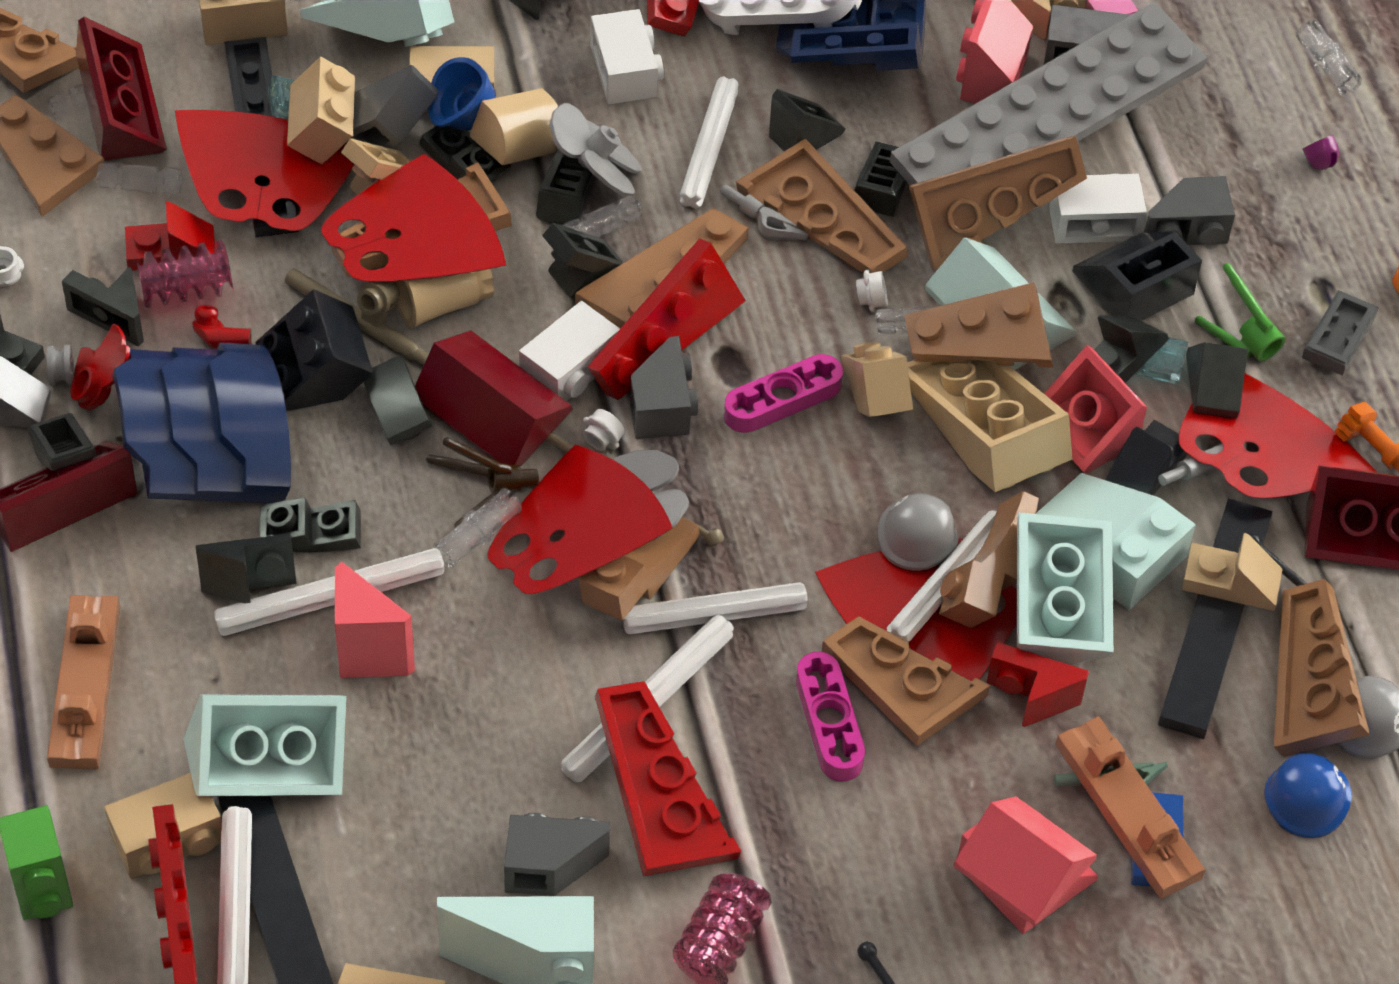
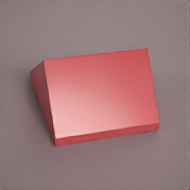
M1086 345L1044 393L1069 414L1072 460L1084 473H1089L1117 458L1131 431L1135 427L1142 429L1147 406L1091 346Z
M343 562L339 563L335 567V632L340 678L410 675L415 670L411 615Z
M1015 796L990 803L954 861L953 867L1035 927L1096 860L1097 854Z

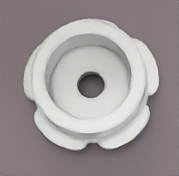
M0 246V287H7L16 283L21 278L22 274L20 271L24 269V264L13 249Z
M865 270L864 279L856 280L858 299L861 306L869 305L870 311L874 313L875 308L888 306L885 279L882 271L870 273L869 270Z
M597 409L592 416L584 417L582 420V426L585 430L583 437L593 448L603 451L606 447L611 450L619 447L618 441L624 434L625 429L613 414L603 409Z

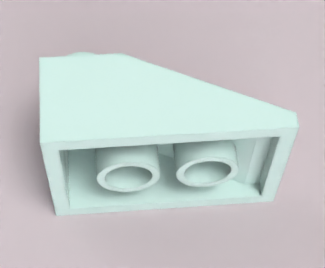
M323 0L300 9L301 17L388 43L403 40L405 47L429 41V38L443 35L441 28L454 22L449 0Z
M1084 473L1079 474L1036 513L1112 521L1113 599L1127 610H1131L1187 557L1196 526L1194 522L1159 497Z
M594 896L437 897L441 957L502 984H593Z

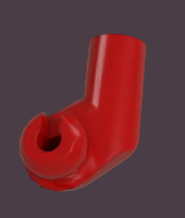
M201 305L195 309V320L192 322L194 332L210 348L217 349L219 343L252 344L251 328L225 327L218 320V309L214 306Z

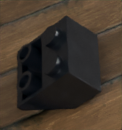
M1142 232L1074 265L1072 272L1112 316L1134 317L1142 321L1194 295L1202 260L1176 232Z
M315 289L308 293L255 342L256 345H264L274 361L283 391L286 412L344 400L373 374L353 306Z

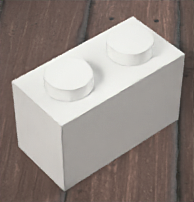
M640 9L591 16L590 46L607 103L615 104L657 97L658 80L664 78L663 63L660 54H653V30L651 25H644Z
M1139 174L1086 175V180L1049 201L1056 244L1120 242L1143 232L1147 211Z
M581 300L519 350V366L565 401L571 397H578L586 389L589 382L594 379L587 366L620 329Z

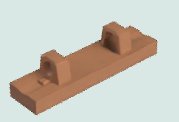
M70 595L47 754L49 768L99 769L120 614L118 596L92 597L87 595Z
M1098 716L1079 727L1058 734L1056 747L1158 897L1162 899L1202 880L1205 868L1180 834L1174 820L1164 811L1126 756L1122 745L1116 737H1113L1101 718ZM1111 766L1115 768V770L1099 776L1102 770Z

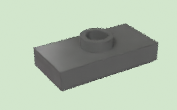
M1338 290L1307 343L1302 358L1343 376L1376 318L1379 307Z

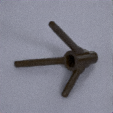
M449 437L443 439L444 446L479 464L432 454L426 457L427 463L483 475L488 478L491 494L455 522L454 527L457 530L463 529L495 503L509 497L510 492H520L522 487H535L539 482L537 469H521L519 464L508 465L498 462Z

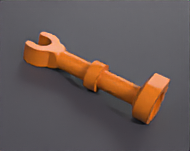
M1367 402L1350 406L1348 413L1343 414L1342 420L1338 422V427L1334 432L1343 441L1362 435L1382 455L1381 462L1388 469L1392 470L1395 468L1399 472V443L1395 444L1374 423L1377 412Z

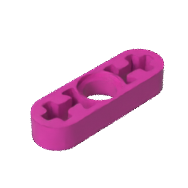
M818 354L735 388L725 398V423L734 431L748 433L836 396L841 389L843 367L833 356ZM778 387H787L792 389L796 395L791 399L782 400L776 398L771 392Z
M824 652L809 653L802 657L798 663L796 687L821 770L827 777L835 781H849L856 778L862 771L865 747L838 661L830 654ZM819 671L821 677H826L825 692L819 693L817 678L811 675V672ZM834 708L840 711L844 718L839 723L826 724L820 721L816 714L821 709ZM841 739L843 754L846 757H850V761L842 762L839 756H834L835 740Z

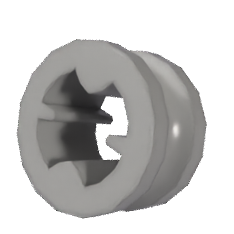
M54 345L47 346L46 362L49 385L56 386L59 381H65L67 385H71L74 378L72 346L64 345L62 350L55 349Z

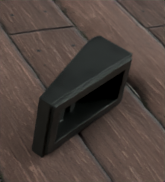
M876 141L860 173L854 191L875 213L894 217L907 182L896 169H893L894 166L889 162L891 152L899 147Z
M557 149L540 187L536 216L540 220L574 227L577 226L582 215L594 175L589 169L583 168L577 158H570L559 149Z
M67 413L28 427L36 456L51 471L59 470L97 456L95 447L72 413Z

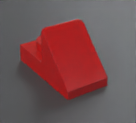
M165 201L167 223L125 227L127 267H131L132 271L216 264L214 226L172 202Z
M997 642L991 657L987 684L997 686L1007 693H1019L1028 696L1022 726L1026 727L1081 705L1089 671Z

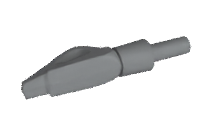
M726 184L721 187L720 193L738 204L739 211L757 220L758 229L763 238L803 241L808 239V233L798 229L796 224L780 213L765 207L764 204L750 194L744 196Z
M1223 444L1204 452L1218 454L1222 452ZM1191 457L1178 462L1177 468L1159 475L1158 480L1164 486L1179 479L1188 481L1200 474L1209 475L1217 468L1200 463Z

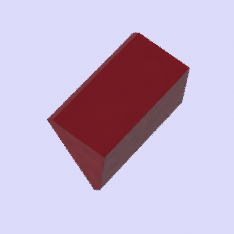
M85 16L78 20L76 57L99 155L105 161L163 153L167 150L142 44Z
M471 330L434 342L415 385L428 411L490 458L508 465L519 464L520 467L573 410L572 405Z
M104 441L94 446L97 453L96 457L59 470L51 471L46 467L0 488V536L10 552L137 495L131 454L121 444Z
M1318 465L1306 503L1304 556L1399 570V476Z

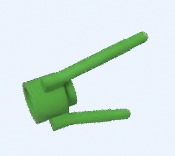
M1225 263L1223 270L1253 317L1249 318L1239 330V333L1242 335L1241 340H1238L1202 316H1197L1195 323L1229 346L1248 349L1247 358L1253 354L1258 361H1265L1274 356L1283 347L1286 338L1266 317L1250 290L1237 275L1231 264Z

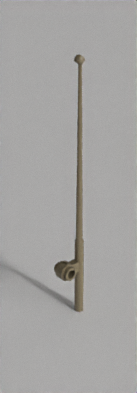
M295 268L287 273L285 283L304 295L315 289L352 305L360 330L405 358L414 360L424 366L429 354L420 349L418 344L386 325L388 313L396 308V303L399 301L398 297L400 296L399 287L394 281L368 282L363 285L357 296L358 308ZM553 432L546 438L547 442L565 453L573 447V445ZM699 526V534L704 536L708 546H715L724 540L721 529L714 528L707 531Z

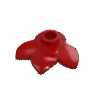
M112 324L106 337L96 350L88 347L80 349L70 395L85 410H94L107 401L112 385L115 384L112 376L114 369L129 360L130 346L126 345L125 335L118 325Z

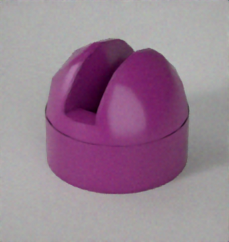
M1334 135L1320 139L1302 149L1310 165L1318 170H1326L1329 167H1333L1338 162L1340 156L1339 146Z

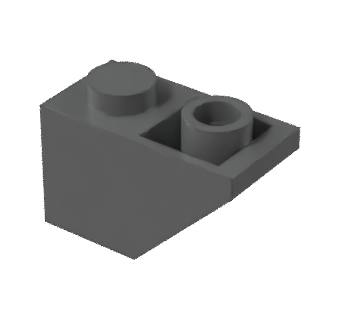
M410 65L354 92L353 137L351 139L387 148L401 144L437 97L438 89L413 65Z
M1226 176L1183 178L1148 212L1144 232H1176L1187 245L1228 243L1235 212Z
M679 336L669 337L631 375L630 407L635 439L689 435L690 416L698 415L696 389H688L687 381L692 380L691 358L689 353L682 354Z
M528 813L524 816L510 815L504 863L505 892L557 895L609 856L610 822L598 821L585 816L564 819L551 818L540 813Z

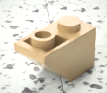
M880 342L858 344L853 346L854 353L841 355L842 364L860 413L868 417L913 410L907 358L905 355L892 351L890 346L880 347Z

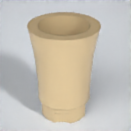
M491 269L450 276L394 281L400 290L399 301L396 304L403 321L410 329L444 314L476 305L480 300L493 297L495 292Z

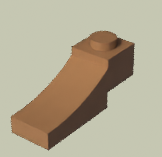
M1022 491L998 505L990 533L979 553L973 560L951 570L945 576L940 590L943 596L940 615L969 628H973L996 616L1001 591L1017 583V515L1019 512L1035 514L1039 498Z
M681 518L673 529L659 539L648 542L636 550L581 576L579 584L583 604L623 621L641 597L650 600L697 541L700 537L698 524Z

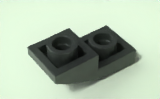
M435 126L421 135L419 145L457 179L465 176L466 168L479 162L491 183L511 169L510 164L501 165L469 137V131L458 130L449 126L441 128Z
M402 355L373 367V374L364 381V385L390 446L402 440L413 439L423 430L432 427L425 406L416 390Z
M305 497L260 505V537L291 534L293 552L312 553L361 548V510L356 500L311 508Z

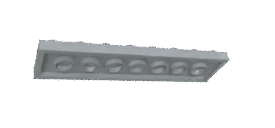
M1154 1L891 152L889 162L909 185H913L1069 136H1075L1080 141L1205 68L1208 58Z

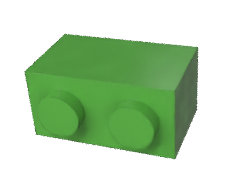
M48 805L0 817L1 838L23 920L35 917L49 918L58 914L61 910L72 908L71 892Z

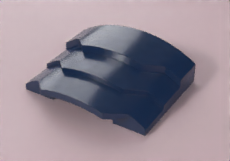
M862 0L858 10L852 8L844 17L831 23L832 27L815 28L814 23L779 24L776 52L790 57L791 63L833 61L834 65L869 63L875 65L877 71L918 69L922 61L924 48L926 0Z
M219 343L217 350L173 347L171 352L130 349L129 360L115 368L112 376L120 409L123 447L142 463L148 499L275 503L286 500L291 488L288 420L279 375L274 361L264 345Z

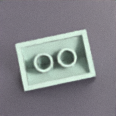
M964 237L926 283L925 291L942 306L1029 283L994 247ZM1038 293L1050 350L1075 337L1076 330ZM1014 362V366L1010 367L1016 370L1027 363Z
M1018 513L1017 648L1069 665L1104 658L1113 654L1112 521Z
M200 694L183 738L195 795H342L346 696Z

